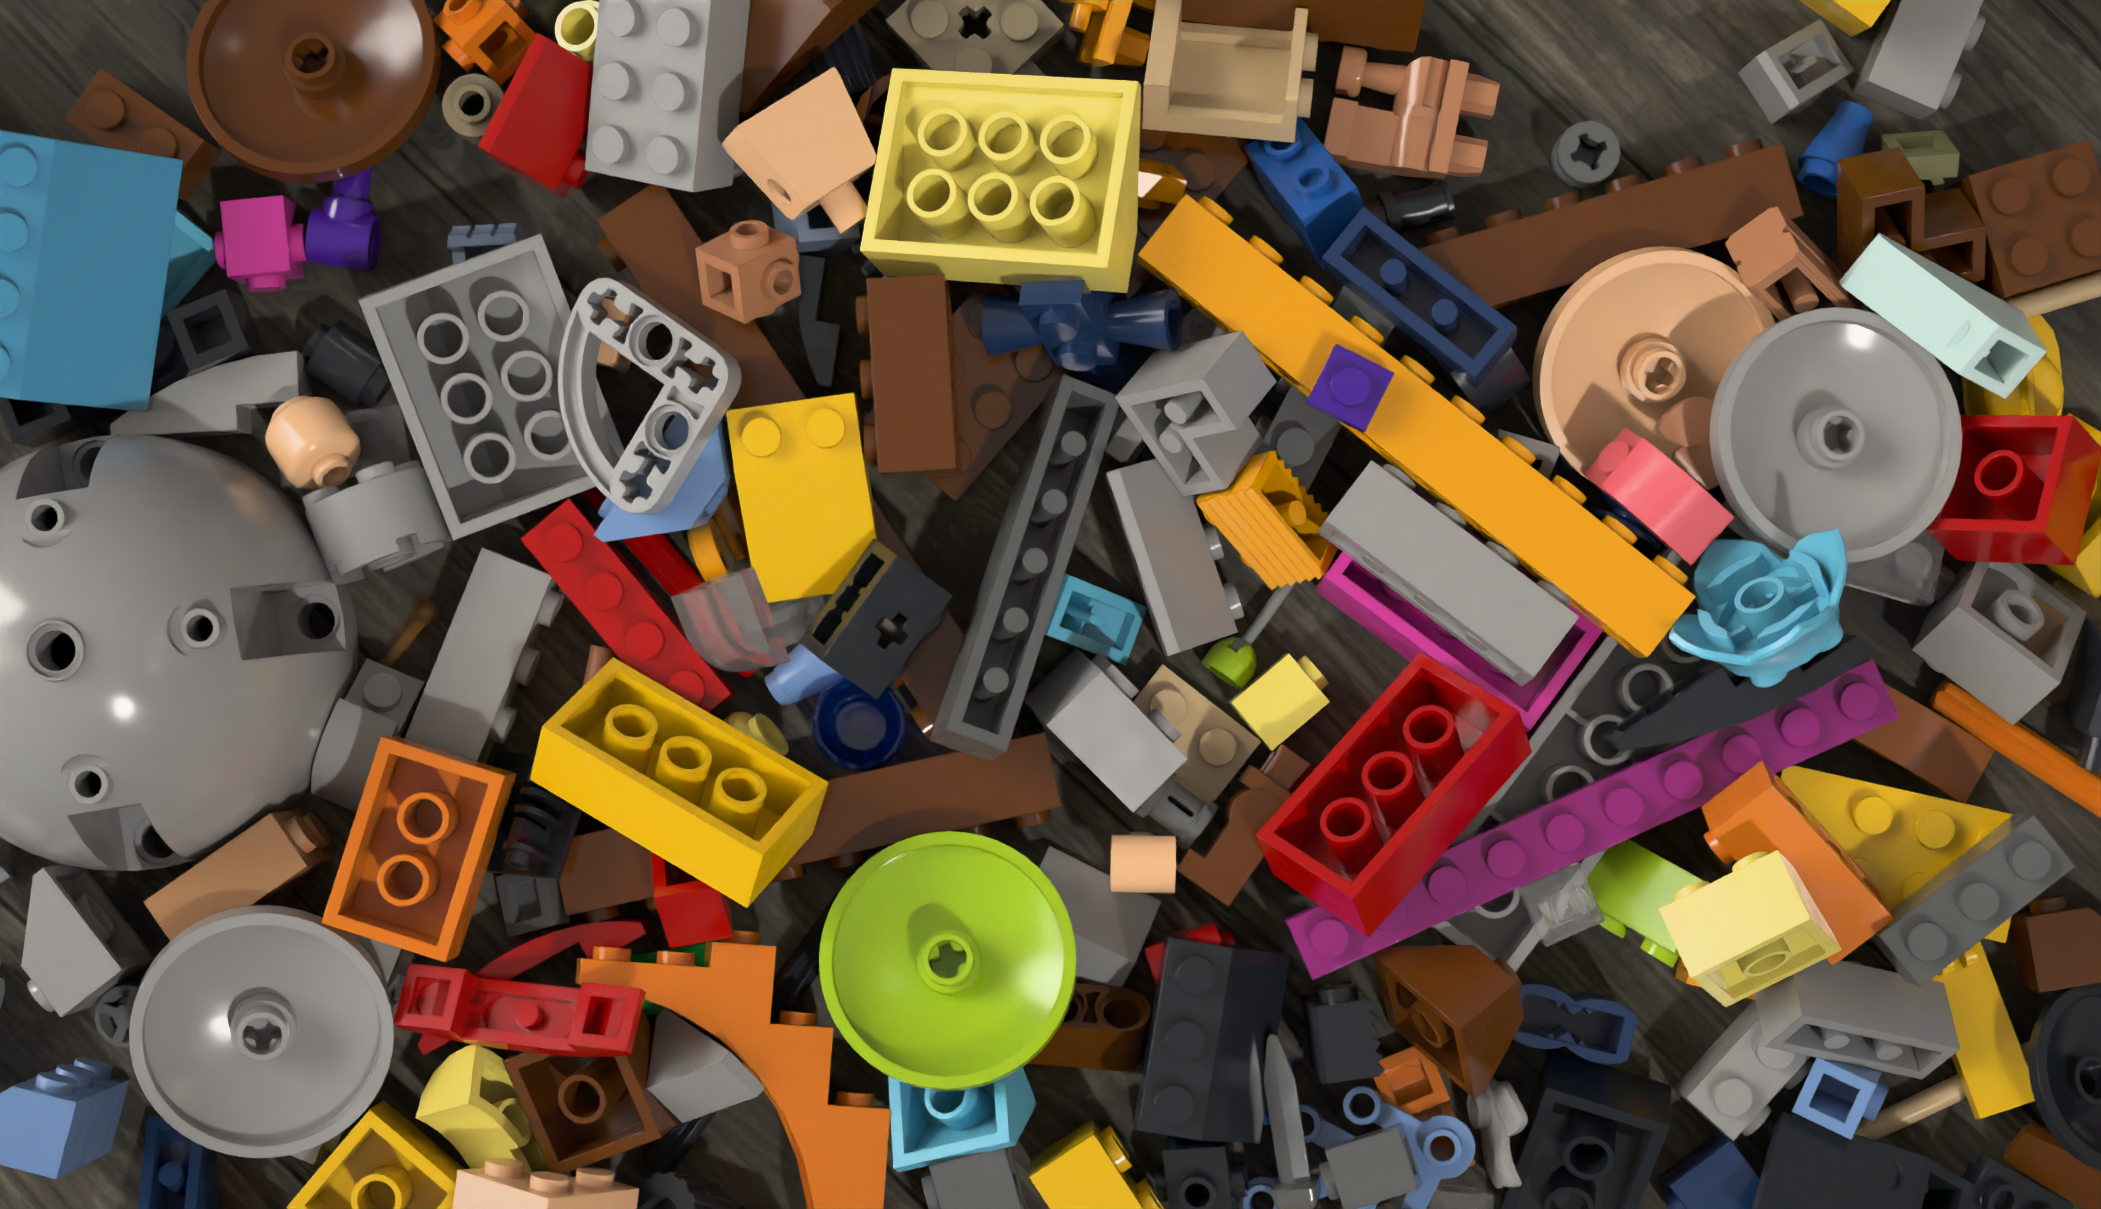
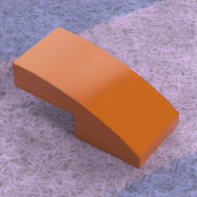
M1414 1046L1379 1061L1384 1070L1380 1076L1372 1078L1382 1100L1423 1122L1436 1115L1456 1117L1450 1104L1451 1099L1437 1066ZM1438 1136L1432 1140L1431 1150L1436 1157L1448 1159L1454 1155L1455 1145L1449 1137ZM1474 1158L1469 1167L1475 1165Z

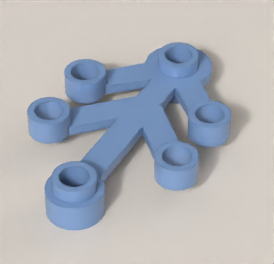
M1367 1085L1354 1087L1344 1098V1113L1355 1124L1367 1125L1374 1122L1385 1128L1403 1122L1422 1185L1418 1190L1407 1193L1401 1207L1395 1209H1426L1441 1179L1454 1178L1461 1175L1473 1161L1475 1155L1474 1136L1469 1127L1454 1116L1436 1115L1423 1122L1385 1102L1376 1089ZM1365 1093L1373 1099L1375 1108L1370 1116L1362 1117L1353 1111L1351 1102L1356 1094ZM1299 1104L1300 1112L1310 1114L1315 1124L1313 1132L1309 1135H1304L1305 1143L1313 1142L1327 1149L1331 1144L1357 1137L1323 1119L1320 1112L1314 1106ZM1438 1136L1449 1137L1455 1145L1454 1155L1448 1159L1436 1157L1431 1150L1432 1140ZM1320 1171L1312 1173L1320 1176L1321 1194L1319 1199L1328 1196ZM1259 1175L1249 1180L1248 1197H1238L1239 1209H1254L1252 1206V1196L1258 1191L1267 1192L1272 1196L1271 1188L1276 1177L1272 1175ZM1378 1202L1358 1209H1375Z

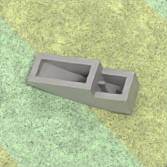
M298 351L258 355L214 366L179 380L150 396L147 412L129 410L110 424L111 437L117 434H130L178 439L251 435V410L278 408L285 401L297 396L305 395L312 397L311 375L305 371L310 359Z

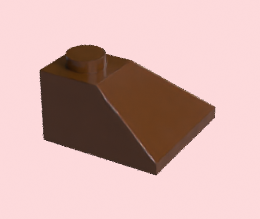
M1474 945L1391 946L1374 953L1390 1026L1472 1098L1477 1099L1485 1092L1524 1020L1520 996L1522 984L1516 972L1500 958L1492 961Z

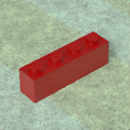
M567 499L520 539L624 664L710 714H714L738 694L612 541L602 542L593 535L599 525L579 502Z

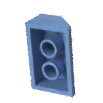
M75 1058L74 1064L57 1065V1068L52 1071L40 1072L37 1077L14 1085L0 1093V1165L58 1179L111 1152L130 1079L112 1075L113 1066L109 1063L90 1058Z

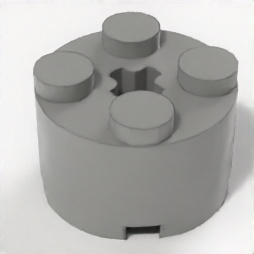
M419 460L409 461L395 467L392 461L382 462L355 474L359 483L343 490H340L338 485H331L313 491L302 498L306 508L307 520L333 585L365 579L362 570L364 566H367L369 571L383 568L384 572L425 557L444 547L443 542L452 541V536L425 468L421 467Z

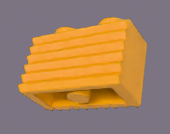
M1276 451L1253 455L1226 489L1201 493L1196 500L1206 520L1222 532L1239 552L1244 564L1254 569L1271 590L1277 586L1282 588L1287 583L1291 586L1296 581L1300 584L1305 579L1309 582L1314 577L1319 580L1326 574L1338 550L1335 545L1317 533L1328 518V512H1322L1321 504L1314 503L1313 495H1307L1306 486H1300L1299 478L1292 477L1291 468L1285 469L1284 460H1277Z

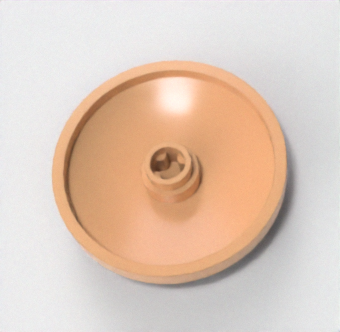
M1665 246L1646 247L1619 254L1600 263L1579 278L1560 298L1550 313L1538 340L1532 371V389L1535 408L1545 435L1552 445L1560 447L1559 455L1582 476L1598 459L1601 451L1613 442L1625 427L1641 439L1645 438L1671 459L1678 445L1665 439L1657 432L1656 427L1661 417L1680 401L1693 396H1702L1714 400L1724 373L1740 350L1757 334L1775 324L1771 311L1764 305L1763 301H1759L1745 287L1737 271L1708 255L1693 250Z

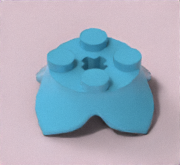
M1836 528L1806 536L1797 542L1793 550L1789 551L1790 556L1787 559L1780 558L1767 546L1747 539H1715L1700 555L1694 571L1693 592L1699 606V610H1697L1698 615H1683L1674 623L1669 633L1671 643L1681 650L1700 658L1720 662L1724 668L1736 675L1749 677L1751 682L1757 687H1770L1779 683L1785 678L1788 671L1807 663L1819 652L1835 647L1843 637V630L1839 623V601L1848 569L1846 547L1839 529Z

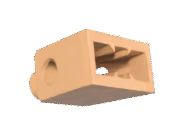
M835 67L736 126L721 144L729 156L787 218L795 220L820 204L840 235L866 219L868 206L853 183L863 177L875 165L877 155L841 76Z

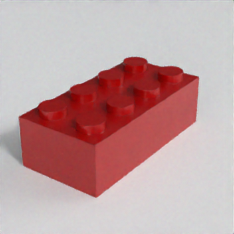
M1420 652L1255 835L1273 875L1369 938L1532 753L1520 712Z

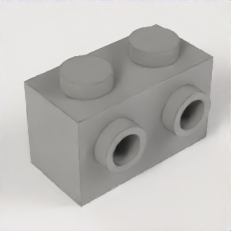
M1753 1000L1673 1087V1090L1719 1132L1734 1141L1740 1133L1744 1136H1749L1756 1131L1771 1112V1108L1767 1105L1783 1086L1789 1090L1800 1083L1809 1073L1814 1062L1807 1055L1765 1047L1756 1002Z

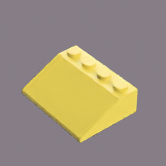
M892 68L860 251L884 276L900 277L945 274L947 280L1021 285L1022 282L1084 280L1089 290L1127 293L1137 235L1141 85L1138 81Z

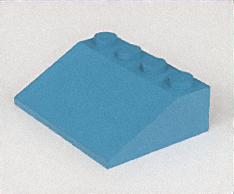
M0 130V397L140 412L148 411L183 160Z

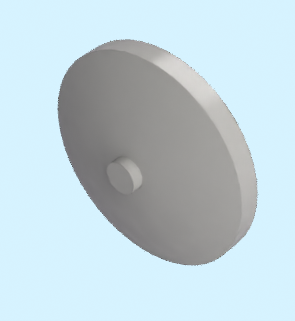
M1833 307L1806 311L1783 319L1753 337L1740 350L1724 373L1715 395L1710 418L1709 439L1712 462L1720 488L1729 505L1746 527L1758 538L1790 556L1789 551L1794 549L1797 542L1806 536L1836 528L1839 529L1844 540L1848 564L1876 559L1898 550L1919 536L1939 514L1951 493L1960 465L1962 428L1959 408L1952 386L1936 358L1882 316L1854 308Z
M272 905L245 906L219 912L196 922L173 938L159 952L141 981L134 1001L129 1028V1046L133 1069L141 1089L156 1112L170 1126L193 1142L220 1153L246 1158H274L300 1153L329 1141L352 1125L366 1111L379 1092L389 1069L394 1042V1012L387 984L370 954L358 941L342 929L321 923L323 918L299 909Z

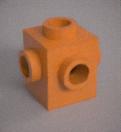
M447 0L444 9L433 19L450 37L441 47L467 73L478 66L500 87L517 71L536 35L523 21L530 11L520 0Z

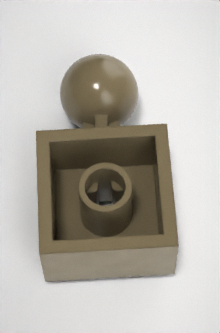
M906 0L886 19L889 35L920 68L936 71L1046 76L1037 64L1064 40V24L1041 0ZM970 19L975 21L980 19L986 20L989 36L982 40L980 36L973 34L965 39L962 37L965 33L964 23Z

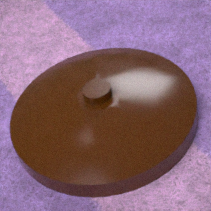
M207 0L194 23L186 59L187 84L191 100L203 125L217 143L233 159L254 172L272 179L294 183H322L353 176L371 168L395 152L408 140L426 115L435 95L441 69L440 39L436 23L424 0Z

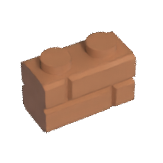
M1778 206L1770 207L1730 235L1725 245L1734 263L1738 266L1737 270L1745 287L1759 301H1763L1764 305L1780 321L1820 308L1841 307L1861 310L1855 297L1841 287L1839 283L1843 277L1841 270Z

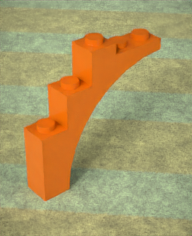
M733 931V937L722 939V943L706 942L704 967L695 966V953L657 951L656 963L631 962L632 949L593 946L592 959L577 958L575 984L581 985L582 982L643 989L646 992L645 1000L671 1009L712 1035L764 1085L765 1089L763 1092L777 1111L796 1155L806 1209H883L891 1109L874 1105L875 1094L837 1091L836 1103L828 1102L833 1028L817 1026L818 1013L780 1011L779 1023L770 1022L776 946L760 945L761 933Z

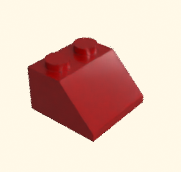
M536 33L478 147L497 165L565 199L570 187L578 190L590 173V171L585 170L593 66L549 38Z

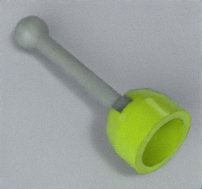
M1296 582L1291 586L1288 583L1282 588L1278 586L1245 634L1239 638L1232 636L1220 639L1211 647L1201 663L1219 679L1231 687L1242 691L1252 678L1257 666V656L1252 644Z

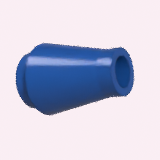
M1839 102L1832 117L1798 159V165L1801 169L1797 179L1802 186L1822 197L1837 199V160L1863 154L1868 129L1874 118L1870 110L1855 102Z

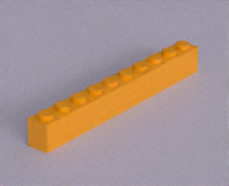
M1185 194L1138 253L1136 262L1168 288L1174 287L1183 300L1226 334L1243 331L1258 351L1264 364L1307 398L1335 344L1394 372L1364 433L1340 421L1338 422L1389 463L1404 472L1432 497L1457 512L1470 527L1484 538L1510 552L1517 559L1519 565L1537 580L1548 582L1558 588L1568 597L1570 606L1636 658H1647L1696 597L1683 587L1688 577L1679 568L1659 555L1653 561H1650L1632 546L1637 537L1622 523L1609 515H1606L1600 521L1581 505L1587 498L1570 482L1558 475L1550 482L1531 466L1536 457L1522 444L1508 435H1505L1500 442L1483 429L1480 425L1484 422L1485 417L1474 406L1457 395L1449 402L1430 387L1435 378L1422 365L1406 355L1399 362L1383 350L1380 344L1383 342L1384 337L1374 327L1356 315L1348 322L1329 307L1334 298L1317 282L1305 275L1297 282L1278 267L1284 259L1269 244L1257 236H1253L1247 242L1228 226L1233 221V218L1217 203L1206 196H1202L1197 203L1189 195Z

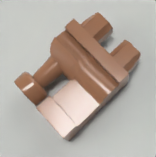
M1349 45L1343 46L1334 93L1356 97L1360 93L1361 86L1394 95L1395 98L1392 112L1358 105L1359 102L1333 98L1323 146L1339 166L1406 177L1424 178V180L1433 182L1444 181L1446 175L1457 177H1479L1481 175L1488 141L1456 135L1459 114L1491 120L1496 107L1500 83L1480 75L1468 73L1470 64L1468 62L1452 59L1449 62L1432 58V56L1420 57L1410 62L1408 66L1366 62L1367 51L1365 49Z

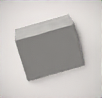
M1049 845L1039 869L1046 875L1059 893L1072 923L1077 947L1076 983L1122 987L1136 963L1161 900L1147 893L1110 892V875Z

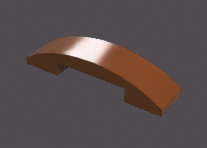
M1885 684L1900 718L1851 740L1908 771V775L1956 802L1966 804L1995 750L1957 725Z

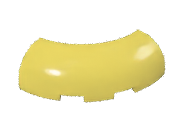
M475 1044L468 1045L449 1055L434 1071L421 1095L415 1118L428 1124L450 1141L470 1169L485 1167V1160L488 1158H509L523 1162L524 1172L530 1174L533 1172H550L502 1062L504 1059L494 1052ZM570 1172L564 1173V1175L572 1177Z

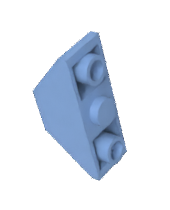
M704 379L703 387L715 388L719 379ZM680 413L673 414L675 418L662 435L665 443L673 450L681 447L689 435L687 420ZM726 413L675 498L664 511L654 515L631 514L620 509L606 498L598 512V515L604 518V520L593 535L602 542L687 530L706 525L736 483ZM649 450V457L659 459L656 465L670 466V460L655 456ZM637 474L633 482L640 488L637 496H651L653 489L646 483L649 475Z

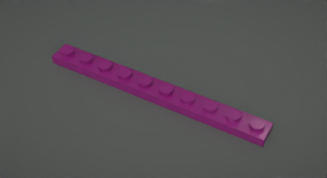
M1866 659L1814 692L1749 721L1682 741L1450 845L1369 938L1320 905H1315L1286 918V924L1311 979L1314 980L1697 809L1761 760L1774 773H1777L1900 717L1874 659Z

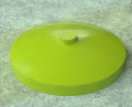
M952 831L931 832L907 838L883 849L867 860L847 880L835 898L824 924L819 952L820 981L827 1008L835 1025L851 1047L870 1065L885 1075L914 1087L938 1091L968 1090L994 1083L1013 1074L1028 1064L1050 1042L1068 1011L1074 993L1077 976V947L1072 923L1059 893L1046 875L1027 857L1010 846L982 835Z

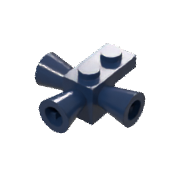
M1084 280L1022 282L1020 298L990 293L984 300L981 313L982 339L984 347L991 357L1044 345L1056 366L1079 371L1082 382L1111 393L1121 391L1138 371V355L1130 344L1175 352L1180 346L1183 331L1181 300L1174 287L1127 298L1124 293L1089 290Z

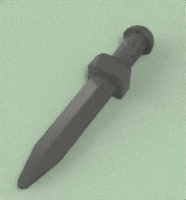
M1270 1034L1266 1043L1264 1087L1279 1175L1276 1177L1271 1188L1273 1202L1277 1209H1314L1321 1194L1320 1176L1318 1174H1310L1296 1080L1279 1037L1276 1034Z

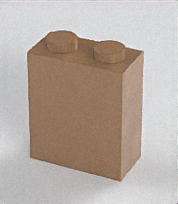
M299 808L273 812L143 902L171 941L186 928L213 914L233 908L271 904L334 860L326 846L332 843V840L323 824L311 812L305 816Z

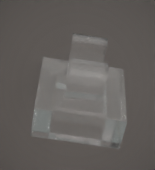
M1579 862L1518 888L1539 939L1545 947L1605 921Z

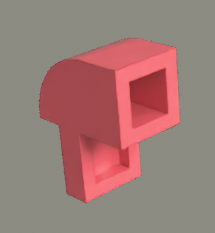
M1627 427L1622 430L1613 442L1601 451L1598 459L1583 474L1597 488L1629 512L1659 541L1689 565H1692L1734 518L1677 464L1645 438L1641 439Z

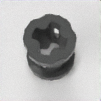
M1174 772L1134 813L1141 818L1149 815L1178 837L1177 845L1186 851L1208 825L1219 806L1213 801L1204 803L1175 781L1176 773Z

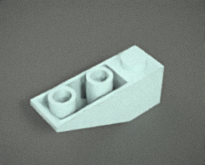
M1881 233L1874 238L1839 281L1841 287L1956 373L2004 399L2010 395L2047 352L2023 311Z

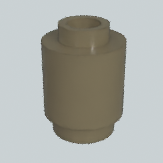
M480 74L461 76L454 80L445 91L442 101L443 115L449 126L463 139L471 144L478 145L505 92L495 81L487 76ZM484 99L483 110L478 115L468 116L472 105Z

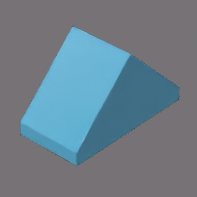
M1064 574L1045 636L1096 655L1100 652L1105 658L1126 665L1147 607Z

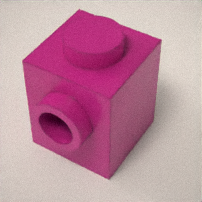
M283 195L220 201L223 231L215 233L214 244L217 263L220 269L227 270V277L241 284H247L248 292L255 293L285 290V280L304 278L302 261H307L305 252L307 226L305 223L299 224L298 209L295 202Z

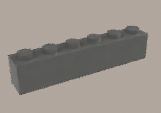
M1065 374L1047 390L1045 398L1041 403L930 741L987 762L1007 752L1119 408V403L1115 399L1116 394Z

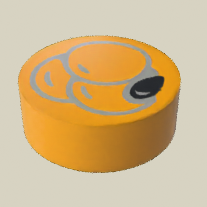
M711 518L706 525L689 529L687 536L690 549L703 579L712 585L733 577L730 555L714 520Z

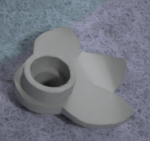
M1492 1077L1485 1092L1477 1099L1472 1098L1468 1094V1117L1473 1128L1481 1130L1484 1162L1489 1178L1497 1189L1503 1188V1186L1519 1187L1522 1185V1182L1513 1163L1510 1151V1136L1520 1133L1525 1128L1528 1116L1512 1085L1506 1080L1496 1081Z

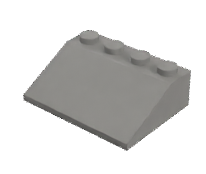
M541 233L358 299L453 540L596 487L572 449L560 410L558 393L559 356L571 310ZM596 378V398L601 422L614 452L620 459L624 453V448Z

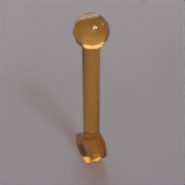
M424 601L416 607V618L380 660V664L391 668L424 626L433 625L437 622L440 612L435 603Z

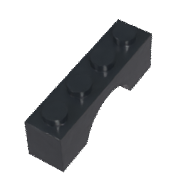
M223 289L165 313L164 317L160 320L150 396L179 380L214 366L253 356L266 355L242 296ZM0 397V414L12 443L32 448L39 447L128 411Z

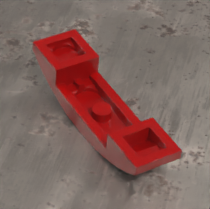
M615 917L591 923L579 922L542 934L519 945L490 962L474 974V976L508 981L577 942L580 943L587 958L592 959L593 946L621 948L652 931L654 928L648 918ZM423 1034L417 1045L422 1054L425 1055L451 1040Z
M409 963L393 1023L398 1028L425 1035L513 1051L577 1057L626 1056L632 1053L646 992L641 988L582 982L579 989L479 978L466 969Z

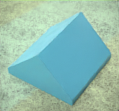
M1023 1067L994 1083L957 1091H938L914 1087L888 1076L893 1169L903 1172L966 1155L1015 1146L1037 1105Z

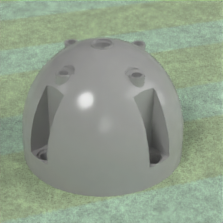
M117 434L113 437L111 435L91 437L60 446H47L24 455L0 469V838L31 854L60 864L86 869L139 871L165 868L207 858L268 814L291 809L311 787L313 762L325 727L339 698H346L358 674L359 644L357 623L348 584H332L307 520L305 510L291 495L270 478L246 463L219 451L176 439L130 434ZM48 513L58 515L56 526L51 530L46 524ZM324 603L333 611L335 625L329 635L320 639L310 630L309 616L317 605ZM208 617L213 625V632L207 640H204L200 636L199 625L204 618ZM62 633L68 634L73 639L76 647L74 660L65 669L59 668L51 655L52 644ZM94 772L100 777L102 782L98 794H95L89 786V779ZM155 831L174 851L171 855L162 853L157 848Z

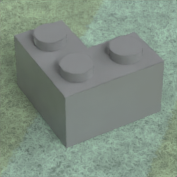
M1239 331L1183 344L1175 352L1167 350L1154 351L1115 399L1182 497L1226 489L1264 443V439L1250 420L1249 415L1273 387L1276 380L1245 333Z
M1076 647L1024 698V701L1045 725L1134 813L1188 759L1173 744L1182 734L1156 708L1145 716L1131 701L1139 690L1100 652L1090 660Z

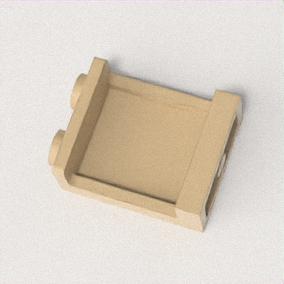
M1156 0L1144 79L1142 129L1295 143L1297 117L1310 118L1314 79L1302 78L1303 70L1315 71L1319 33L1307 32L1308 9L1296 8L1293 30L1279 31L1181 22L1182 0Z

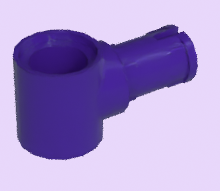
M373 166L353 176L333 181L331 197L324 198L322 209L314 208L308 220L305 241L306 259L309 264L366 271L374 270L380 250L381 225L379 216L372 215L373 206L368 203Z

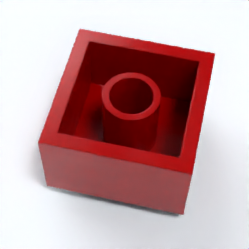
M1960 415L1962 452L1956 480L1943 508L1925 530L1957 561L2075 565L2101 461V446L2074 416Z

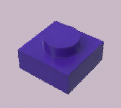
M1335 344L1305 404L1364 433L1394 372Z

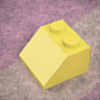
M1778 850L1770 854L1768 852L1750 854L1733 865L1732 873L1712 883L1700 881L1690 884L1674 895V902L1659 909L1690 978L1724 1007H1728L1842 951L1835 935L1795 868Z

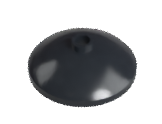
M2101 983L2067 988L2055 995L2045 1005L2032 1031L2028 1067L2034 1100L2052 1135L2077 1160L2101 1171Z

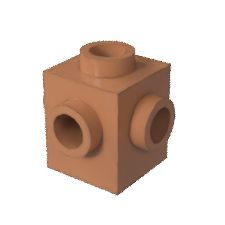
M752 219L736 223L730 228V231L695 248L702 304L739 322L746 324L757 317L767 316L773 313L778 306L801 295L798 267L799 254L796 248V239L767 226L764 222Z

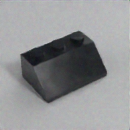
M1164 933L1134 1116V1123L1138 1131L1199 1141L1260 1143L1267 1103L1264 1087L1266 1043L1270 1034L1278 1035L1290 953Z

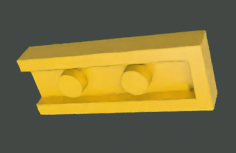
M1979 941L1930 979L1944 983L1960 1045V1050L1951 1057L1975 1120L2035 1101L2030 1084L2029 1067L1982 944Z

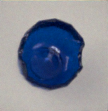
M842 677L821 692L811 713L812 738L820 753L832 764L846 770L869 771L880 768L882 764L889 762L898 753L907 732L904 705L890 687H886L877 700L845 677Z

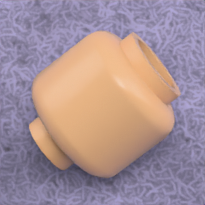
M304 395L285 401L273 413L265 435L267 449L285 478L296 488L306 490L342 484L350 476L352 468L357 463L361 452L359 437L340 408L330 399Z

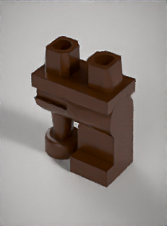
M1282 744L1271 751L1259 770L1246 763L1236 779L1247 787L1239 790L1231 798L1228 796L1224 805V818L1226 821L1224 826L1203 855L1191 847L1184 851L1176 862V870L1229 907L1264 857L1255 835L1305 781L1314 766Z

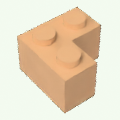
M488 1158L485 1160V1167L457 1170L452 1208L637 1209L639 1188L614 1181L615 1173L603 1168H577L576 1177H569L554 1172H533L530 1174L523 1171L524 1163L509 1158Z

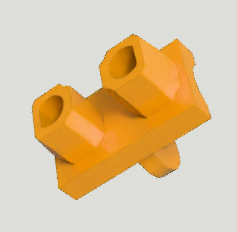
M1059 0L1073 7L1068 28L1084 33L1076 63L1090 68L1107 65L1136 68L1144 64L1150 45V35L1125 25L1131 6L1147 13L1155 12L1156 0Z

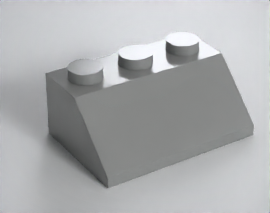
M1156 458L1107 472L1105 483L1163 656H1170L1237 633L1234 620L1244 617L1243 609L1233 581L1225 584L1221 583L1214 561L1224 558V553L1215 526L1210 523L1201 524L1194 503L1199 494L1182 497Z

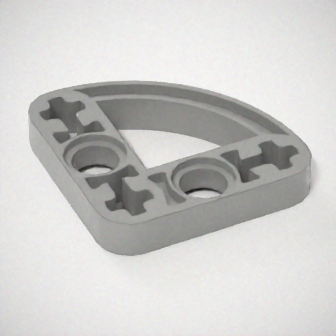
M598 278L590 282L582 290L573 307L564 332L558 366V393L562 419L572 449L596 487L611 502L628 513L657 514L664 511L673 501L737 395L741 385V369L738 361L728 351L635 286L612 278ZM606 296L615 298L614 305L627 316L637 318L631 325L624 321L606 318L608 312L601 306L603 299ZM664 324L672 334V347L664 358L654 360L646 348V339L653 327ZM601 340L665 384L620 459L606 436L597 405L596 365ZM688 358L697 364L714 366L712 374L719 379L715 388L703 387L705 380L700 374L691 368L681 366ZM680 413L687 420L689 435L681 447L673 450L665 443L662 436V428L669 416ZM649 450L655 456L670 460V466L656 465L659 459L649 457ZM637 474L649 475L646 483L653 489L650 497L637 496L640 488L633 482Z

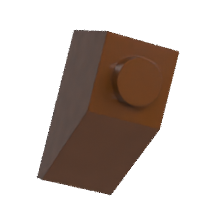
M2059 894L2036 897L2027 904L2028 910L2018 911L2011 916L2010 926L2022 988L2041 993L2101 983V916L2089 907L2067 903L2066 896Z

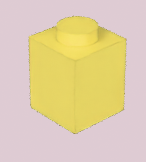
M1288 653L1280 657L1228 703L1265 747L1273 751L1330 702L1321 692L1329 683L1305 655L1296 662Z

